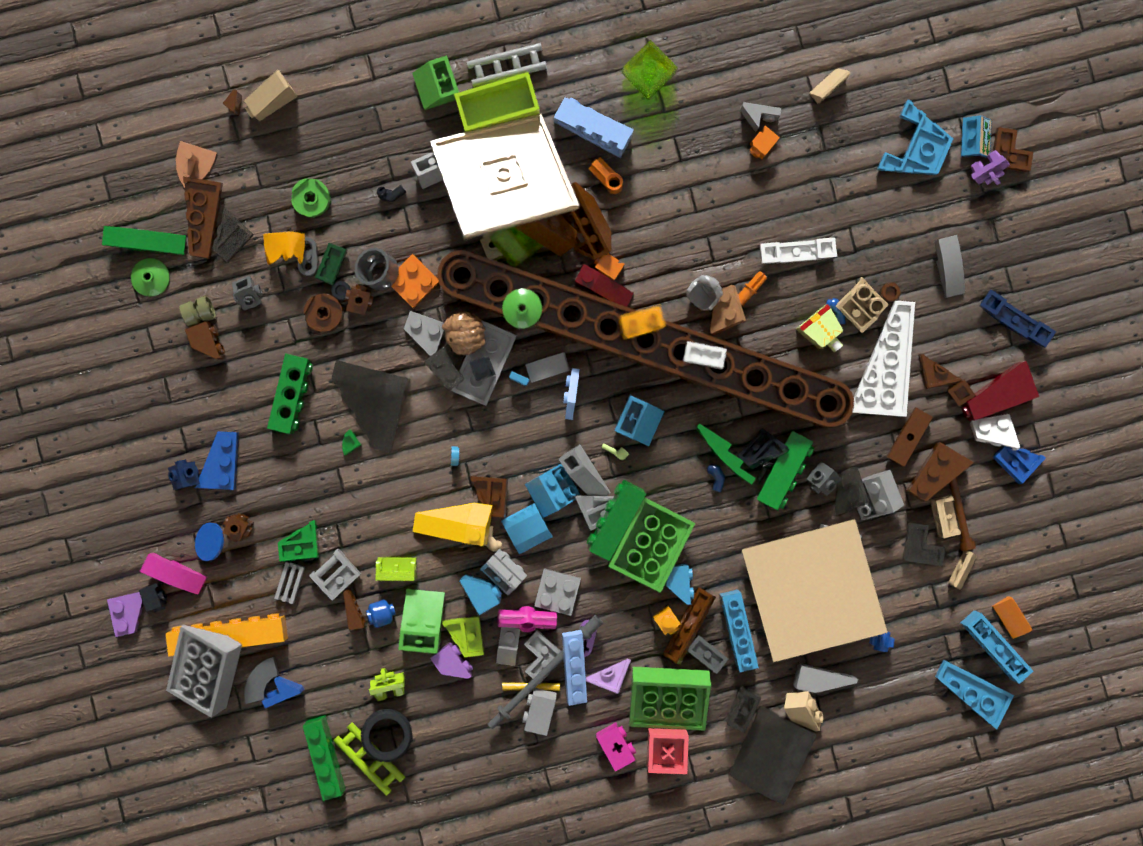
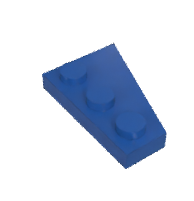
M217 432L199 477L200 484H197L195 488L236 490L239 432Z

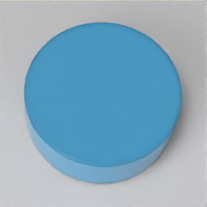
M451 446V466H458L459 447Z

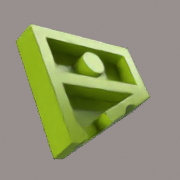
M480 616L442 621L443 626L446 627L464 657L484 655Z

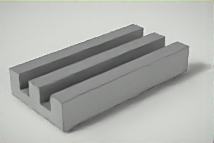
M288 561L285 562L274 599L294 604L305 570L304 566ZM289 567H292L284 595L282 596L281 593ZM299 569L291 598H289L288 594L295 571Z

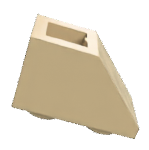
M809 691L787 693L784 710L790 720L814 731H820L821 723H823V714L819 711L816 701L811 697Z

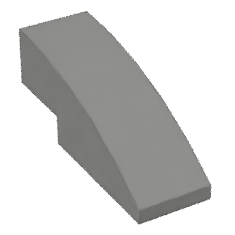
M957 235L934 241L938 257L936 263L945 298L964 294V270Z

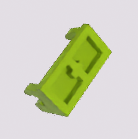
M378 557L375 581H414L416 579L417 558Z

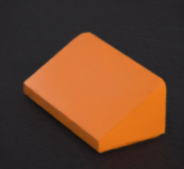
M1007 596L992 606L1012 639L1032 631L1031 626L1012 597Z

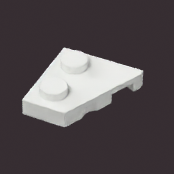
M1009 414L971 421L970 425L975 441L988 442L999 447L1003 445L1011 447L1015 451L1020 449Z

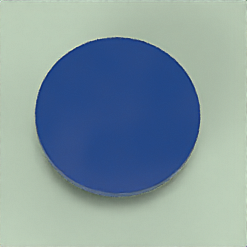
M216 523L204 524L196 535L195 550L198 557L203 561L216 559L222 551L224 535L221 527Z

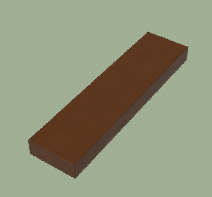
M702 588L697 589L694 599H692L691 604L680 621L679 629L673 634L663 653L665 657L676 664H681L716 599L714 595Z

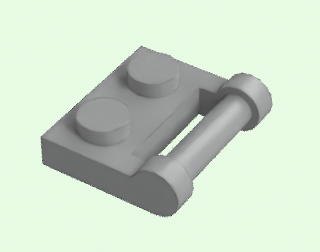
M339 549L333 552L334 555L316 572L313 571L309 575L331 600H334L361 574ZM340 561L343 565L324 582L321 577Z

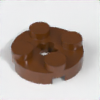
M324 293L313 296L304 306L306 322L316 331L331 332L340 325L343 319V307L332 295ZM327 308L328 316L321 318L319 310Z

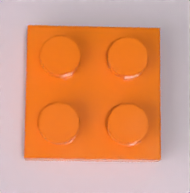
M412 254L399 267L398 277L391 287L412 308H415L438 285L439 281Z

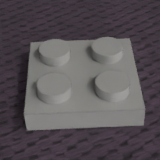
M544 569L534 606L571 616L581 578Z

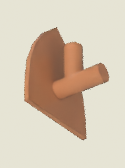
M180 141L176 155V170L184 188L183 176L204 179L215 162L217 152Z

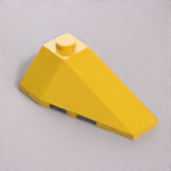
M469 503L416 512L413 532L484 546L488 543L493 505Z

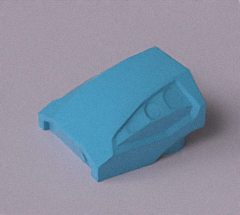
M535 503L501 520L519 554L553 537Z

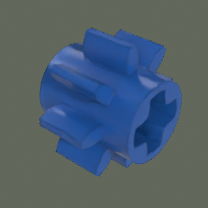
M891 632L870 637L869 643L874 645L873 649L888 652L889 647L894 648L895 638L890 637Z

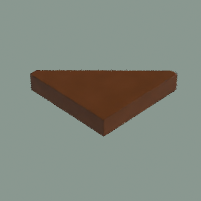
M924 354L918 355L926 389L962 381L961 378H958L946 368L927 358Z

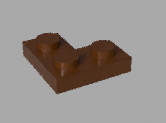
M998 127L995 133L993 151L996 150L1009 162L1010 166L1005 169L1023 172L1031 171L1033 152L1015 149L1017 130Z

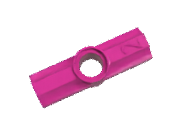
M529 606L522 607L519 610H498V627L519 628L522 632H531L536 628L556 629V612L535 611L534 608Z

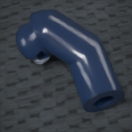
M711 464L708 466L707 472L712 474L715 479L712 490L722 492L725 474L719 465Z

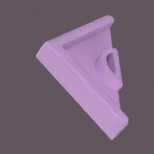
M623 660L586 677V682L618 694L631 660Z

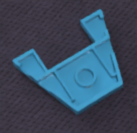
M907 100L899 117L916 124L915 132L903 159L885 152L877 170L937 175L953 138L939 125L928 119L922 110H918L912 101Z

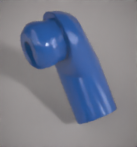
M835 298L827 300L826 305L828 304L831 310L833 309L836 313L839 324H845V315L836 307L839 300Z

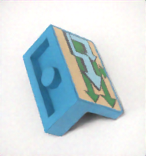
M982 115L963 118L961 156H982L988 158L991 143V120Z

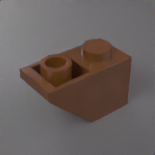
M206 321L185 329L191 348L218 360L225 359L223 355L225 354V349L222 343L218 341L217 336L219 333L215 325Z

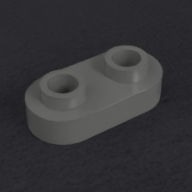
M305 237V247L306 245H311V249L306 251L304 248L303 262L301 264L298 262V269L305 276H313L319 268L318 246L313 239ZM307 264H312L310 270L306 269Z

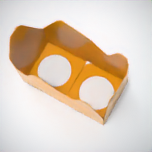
M280 232L263 234L264 250L268 265L277 261L281 255L287 261L294 254L300 264L303 262L305 248L304 233Z

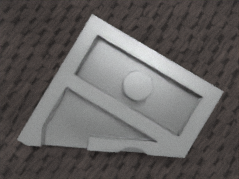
M410 311L404 327L405 331L435 359L445 331L442 329L444 322Z

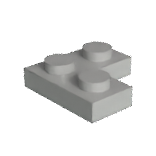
M536 630L524 643L537 656L525 672L531 678H534L561 652L539 630Z

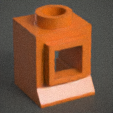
M764 126L750 143L751 148L749 152L754 157L763 159L780 137L767 126Z
M609 253L594 262L596 264L595 270L615 281L625 263H618L619 260Z

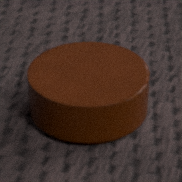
M887 283L881 287L880 296L886 302H893L899 298L900 288L895 283Z

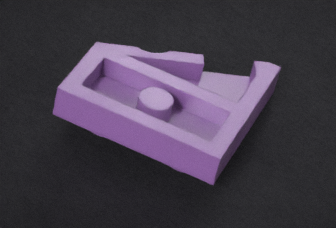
M137 592L107 599L115 637L137 632L138 619L143 609L141 608L143 601L140 593Z

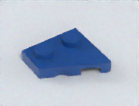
M1002 446L993 456L1018 484H1023L1046 459L1045 456L1033 454L1029 450L1019 449L1015 451L1007 446Z

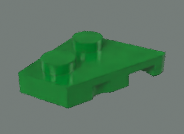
M317 521L309 522L308 525L296 530L292 535L278 542L280 562L319 558Z

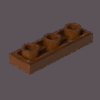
M915 407L886 457L905 467L933 417ZM908 434L911 435L910 440L907 439Z

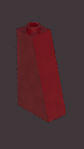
M1027 361L1015 363L977 391L975 397L962 404V412L965 418H968V421H975L1038 398L1039 394Z

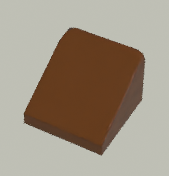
M233 89L223 102V105L238 117L240 115L242 95L236 89Z

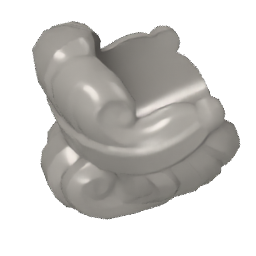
M701 275L690 284L686 294L687 298L698 309L706 311L713 309L723 295V291L715 278Z

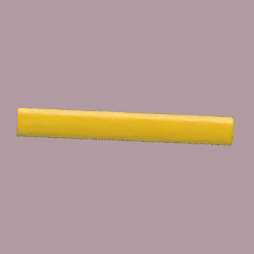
M503 683L502 690L521 691L528 683ZM540 683L535 688L547 691H560V683Z

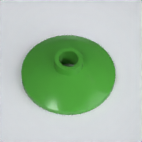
M143 259L132 270V285L138 293L144 296L153 297L160 295L169 285V271L165 264L157 259ZM150 273L151 278L146 280V274Z
M527 289L512 291L503 303L505 319L509 324L517 328L533 326L539 320L542 313L540 299L534 292ZM521 304L526 306V309L523 312L518 310V307Z

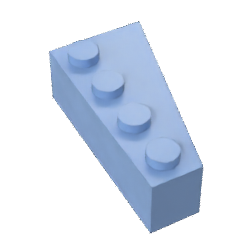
M565 97L554 116L556 124L620 159L632 138L634 130L596 112L590 107L581 105L573 98L568 99Z

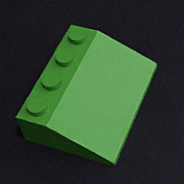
M644 497L616 551L608 562V566L661 593L695 523Z
M633 667L629 727L705 731L711 690L709 671Z

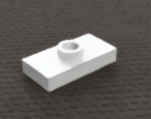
M687 342L683 362L723 369L727 349Z

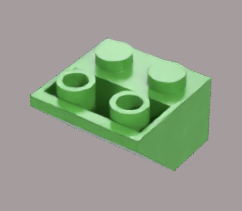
M447 56L429 61L412 73L424 110L456 100L454 94L459 93Z

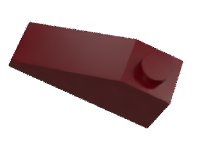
M583 264L575 280V284L605 300L625 307L628 306L634 294L632 291Z

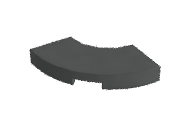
M275 656L261 662L249 675L244 693L246 704L266 698L265 690L268 682L279 675Z

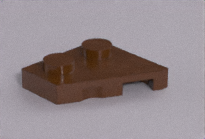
M471 476V482L474 483L479 501L482 504L493 505L492 517H506L508 479Z

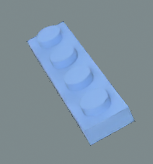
M581 630L562 633L567 703L569 706L586 703L587 691L583 633Z

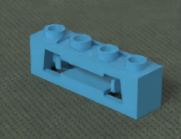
M733 590L720 593L736 668L739 672L759 668L741 592Z
M974 610L960 622L1011 680L1020 684L1033 672L982 613Z

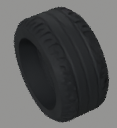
M382 709L376 711L367 718L362 727L361 743L363 749L372 759L379 762L398 760L408 751L411 745V725L408 719L396 710ZM382 719L395 720L403 730V740L400 746L390 752L377 750L370 740L372 727Z

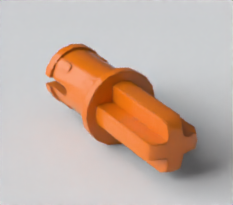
M758 272L748 284L745 283V287L738 294L741 306H744L754 294L756 295V291L767 280V276L763 272Z

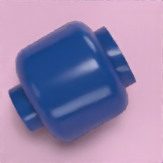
M386 600L371 603L368 606V610H366L369 624H373L376 628L390 624L393 621L392 616L396 615L393 604L389 605Z

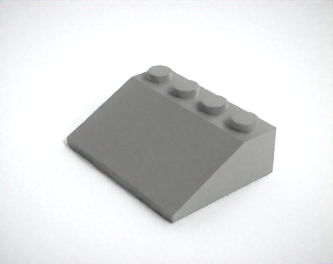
M182 625L179 631L166 691L212 718L227 708L242 644L227 635Z

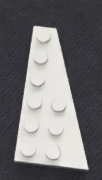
M894 301L854 396L853 413L907 417L915 302Z

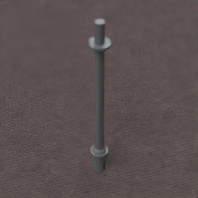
M594 615L584 626L581 625L579 627V630L583 633V640L590 639L592 634L603 624V621L597 615ZM563 650L505 707L501 705L497 707L499 713L488 723L491 729H494L504 718L511 719L510 712L564 660Z

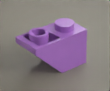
M451 642L441 648L438 653H434L430 658L443 675L469 679L473 674L471 664L468 660H463L459 647L456 644L453 646Z

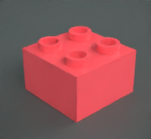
M648 728V773L687 774L689 739L687 730Z

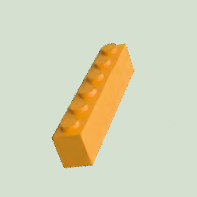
M279 613L267 615V618L260 619V616L249 617L248 621H241V618L231 619L229 623L222 624V621L210 622L209 626H203V623L191 625L194 628L227 635L241 643L242 647L284 642L288 639L286 617L279 616ZM181 626L172 627L171 631L165 633L168 657L175 654Z

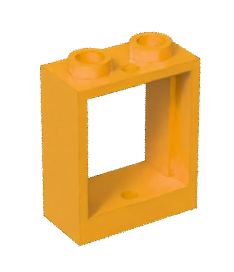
M660 306L624 315L618 320L623 340L657 331L665 326Z

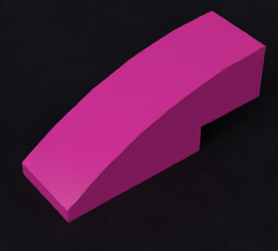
M155 553L148 554L140 572L152 578L195 594L200 593L207 579V576Z

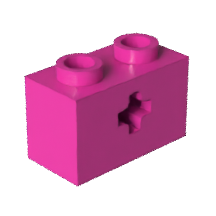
M616 722L596 733V737L615 771L634 762V754L636 753L632 743L628 744L625 739L627 734L622 726L619 727ZM617 742V744L620 745L621 748L618 749L617 747H614V743Z

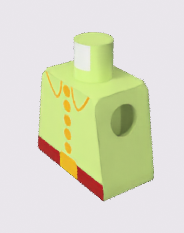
M828 304L824 305L796 328L799 333L818 349L828 345L833 352H836L843 346L837 339V336L843 332V329Z

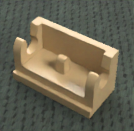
M952 495L930 499L937 535L941 538L961 534L958 529Z

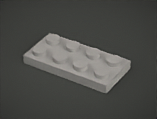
M482 321L483 327L486 329L484 331L485 344L475 353L466 355L451 391L487 406L517 335ZM482 357H489L496 375L476 381L469 362Z

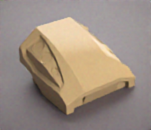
M861 277L860 281L837 303L836 307L863 333L877 320L889 304Z

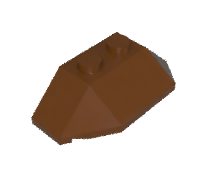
M573 182L570 185L579 208L560 213V215L577 231L575 251L593 260H597L611 251V230L595 198L577 182Z

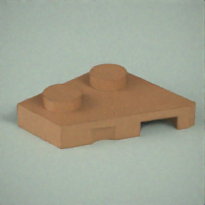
M734 285L722 289L723 295L713 307L710 333L713 335L746 321L736 286Z

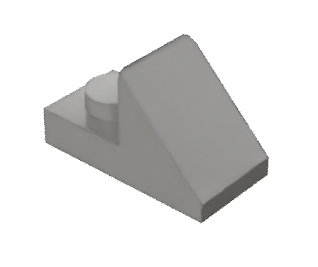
M743 102L740 108L741 113L755 132L759 128L760 118H763V121L774 122V120H778L781 114V108Z
M501 627L497 664L515 666L520 636L519 628Z

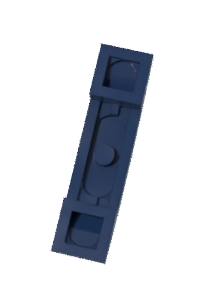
M990 289L979 306L1010 330L1046 348L1056 331L1041 321H1035L1007 303V299Z

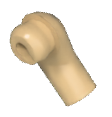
M490 525L486 546L490 551L496 552L502 549L501 541H496L493 537V526Z

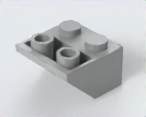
M891 470L873 474L848 485L861 520L893 513L904 506Z

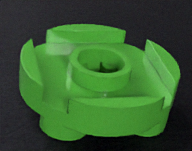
M307 178L295 184L292 189L291 202L298 213L308 218H314L322 215L328 209L331 197L328 188L321 181ZM307 194H315V201L307 202Z

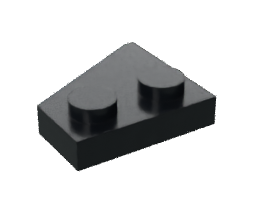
M762 428L737 457L743 460L751 469H754L787 453L790 449Z

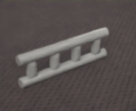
M541 43L467 61L468 69L474 68L477 79L471 80L473 88L527 72L533 73L547 69L546 62H539L537 54L538 51H542ZM530 54L532 65L521 67L518 56ZM511 59L514 69L503 72L500 61ZM493 63L495 74L484 77L482 66Z

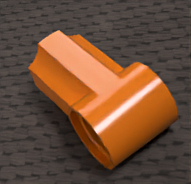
M601 157L596 159L588 168L589 171L607 188L609 193H620L623 189L622 177ZM612 180H617L620 184L618 187L613 188L609 183Z

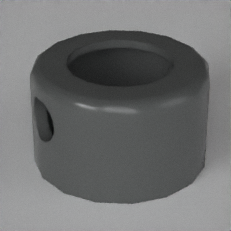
M369 248L358 256L355 263V274L357 279L364 285L381 291L390 288L396 282L399 267L397 261L385 251L379 248ZM386 262L384 274L375 281L373 279L374 268L377 264Z

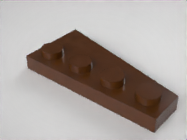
M183 176V183L185 184L184 195L187 206L186 220H188L189 255L211 259L223 184L221 182Z

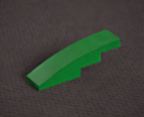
M104 226L102 245L138 251L144 250L184 255L186 236Z
M697 424L695 426L717 458L733 473L752 485L756 478L740 468L744 461L728 451L732 444L701 424Z

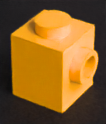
M668 605L653 615L654 620L664 635L675 633L679 629L678 626L681 625Z

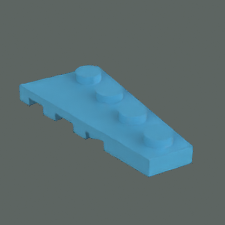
M943 660L935 677L990 725L998 729L1014 695Z

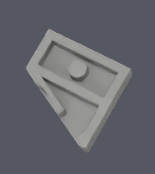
M575 496L590 531L597 528L596 523L598 519L604 516L606 504L614 496Z

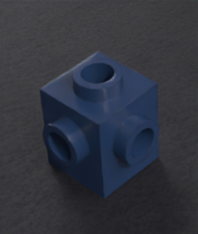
M186 459L175 462V466L168 467V477L172 483L173 490L200 484L198 478L199 471L195 461L187 463Z

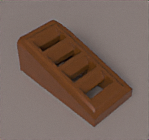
M347 589L343 592L348 629L364 628L366 621L351 589Z

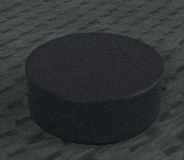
M338 281L332 286L331 292L337 300L344 301L346 291L351 290V287L344 281Z

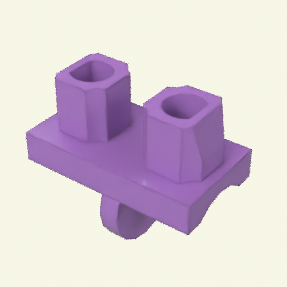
M995 150L987 156L991 162L988 165L984 166L981 161L971 165L973 172L971 176L978 184L985 181L988 185L994 181L996 185H999L1001 183L999 178L1005 174L1003 170L1010 166L1006 158Z

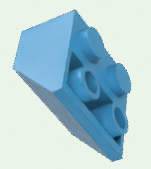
M630 395L614 431L649 446L664 411Z
M562 464L525 484L543 518L576 500L575 496L580 495Z

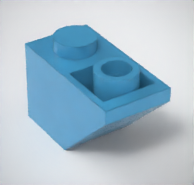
M675 564L665 585L687 605L691 604V599H694V590L690 588V580H693L692 568L689 569L687 564Z

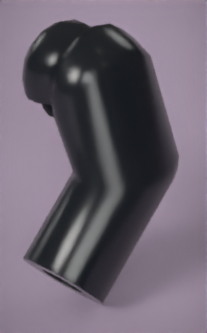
M399 185L394 190L385 189V187L377 189L378 198L388 202H394L406 193L402 185Z

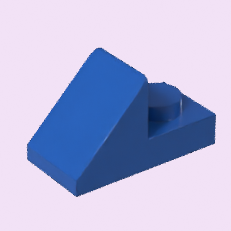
M277 676L274 681L278 690L267 693V697L262 703L264 708H267L300 694L304 687Z

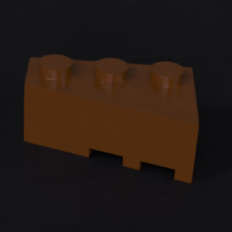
M560 214L515 225L517 230L559 256H562L575 246L577 231Z
M936 443L906 492L925 502L974 462L943 443Z

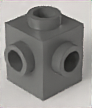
M251 276L232 282L233 298L237 305H241L243 310L262 304V289L259 284L255 285Z
M820 462L807 478L812 484L810 488L817 494L821 492L826 496L836 488V485L842 479L832 468L823 462Z

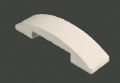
M824 238L812 241L760 244L761 263H789L837 257L835 238Z

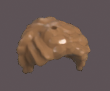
M465 311L457 312L448 317L442 325V329L445 330V339L456 354L470 355L485 344L484 331L486 329L483 327L482 320L475 314Z

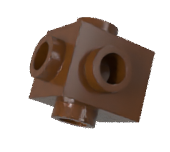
M361 284L351 286V290L346 291L344 301L348 302L346 311L365 315L367 307H371L373 296L370 295L371 290H368L367 286Z
M241 513L231 515L225 519L222 533L227 535L226 538L233 542L248 539L253 530L251 527L254 522L248 520L249 517ZM235 525L238 527V531L234 530Z

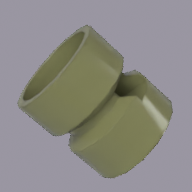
M206 295L195 299L194 303L189 301L180 305L182 318L189 328L201 324V321L208 322L216 319L213 304Z

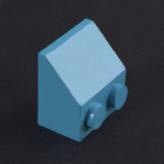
M467 574L460 579L463 588L479 615L500 603L502 591L492 581Z

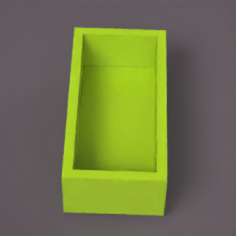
M529 72L454 94L465 132L540 114Z

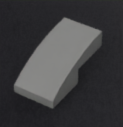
M565 352L526 364L531 383L570 371Z

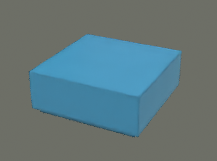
M513 371L509 376L511 380L527 386L530 379Z

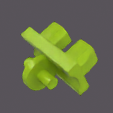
M382 668L381 675L375 676V679L370 681V695H374L377 701L385 700L387 698V691L393 690L394 696L404 695V672L395 674L394 671L387 673L386 668Z

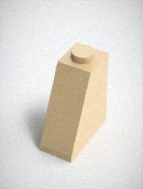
M277 70L244 100L248 106L245 109L251 118L255 117L260 122L298 96L282 73Z

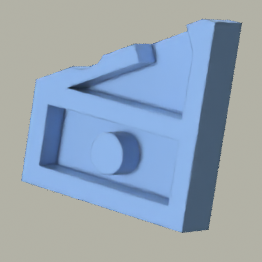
M572 368L571 375H567L566 386L569 387V392H565L563 403L567 404L565 419L573 420L580 370Z

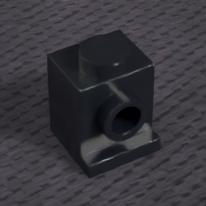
M482 357L469 362L476 381L496 375L489 357Z
M162 581L138 590L146 612L153 610L155 613L166 609L167 595L161 589V585H164Z

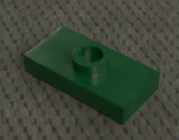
M328 243L315 279L334 285L348 250Z

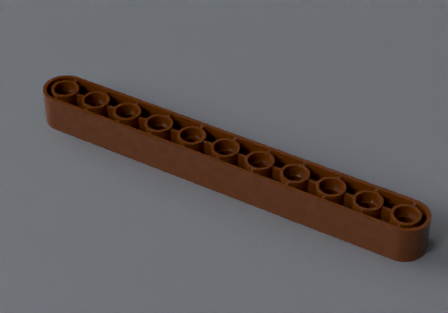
M459 250L451 252L439 264L437 272L438 281L443 290L457 301L504 317L503 303L505 298L514 290L527 289L542 296L544 299L541 316L532 326L537 329L815 426H839L846 422L853 413V394L840 381L665 320V326L662 329L649 333L653 338L651 347L642 348L637 343V336L623 340L618 322L621 316L639 312L637 310L468 251ZM460 269H467L471 274L470 280L465 284H459L455 281V274ZM495 282H504L507 285V292L501 297H496L491 293L492 285ZM523 304L518 307V310L521 312L526 309V306ZM569 307H575L580 311L581 316L578 321L571 323L565 320L563 316L564 311ZM607 319L614 321L617 326L616 332L613 335L603 334L600 330L602 321ZM687 342L727 349L724 360L725 369L721 374H717L709 366L679 361L674 357V348L677 345L686 346ZM751 370H756L761 375V382L756 387L751 386L747 382V374ZM787 383H793L797 387V395L793 399H788L784 395L783 389ZM825 395L831 397L834 403L833 408L829 412H825L820 406V400Z

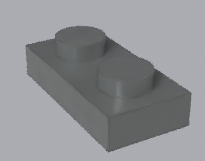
M698 634L688 649L689 653L716 674L728 661L724 654Z

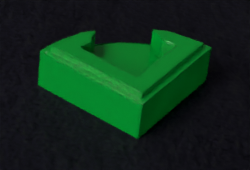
M351 429L345 433L342 441V450L346 456L362 445Z

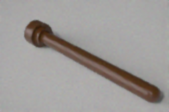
M957 478L950 482V487L962 537L959 546L961 551L976 549V545L972 537L969 536Z

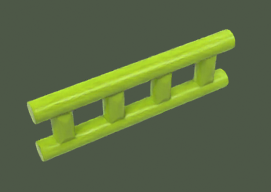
M351 722L347 726L351 732L343 739L338 735L333 742L387 796L392 791L388 785L395 779L401 782L405 776L392 762H379L376 760L371 766H368L361 759L366 754L363 747L355 753L348 746L355 737L361 742V730ZM382 765L390 772L383 781L375 773Z

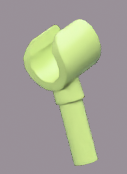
M606 444L602 445L603 449L611 452L620 460H624L629 455L622 447L617 451Z

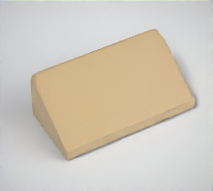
M839 68L835 69L810 92V95L817 103H821L849 77L850 72Z
M963 551L948 581L949 585L961 590L977 555L970 551Z

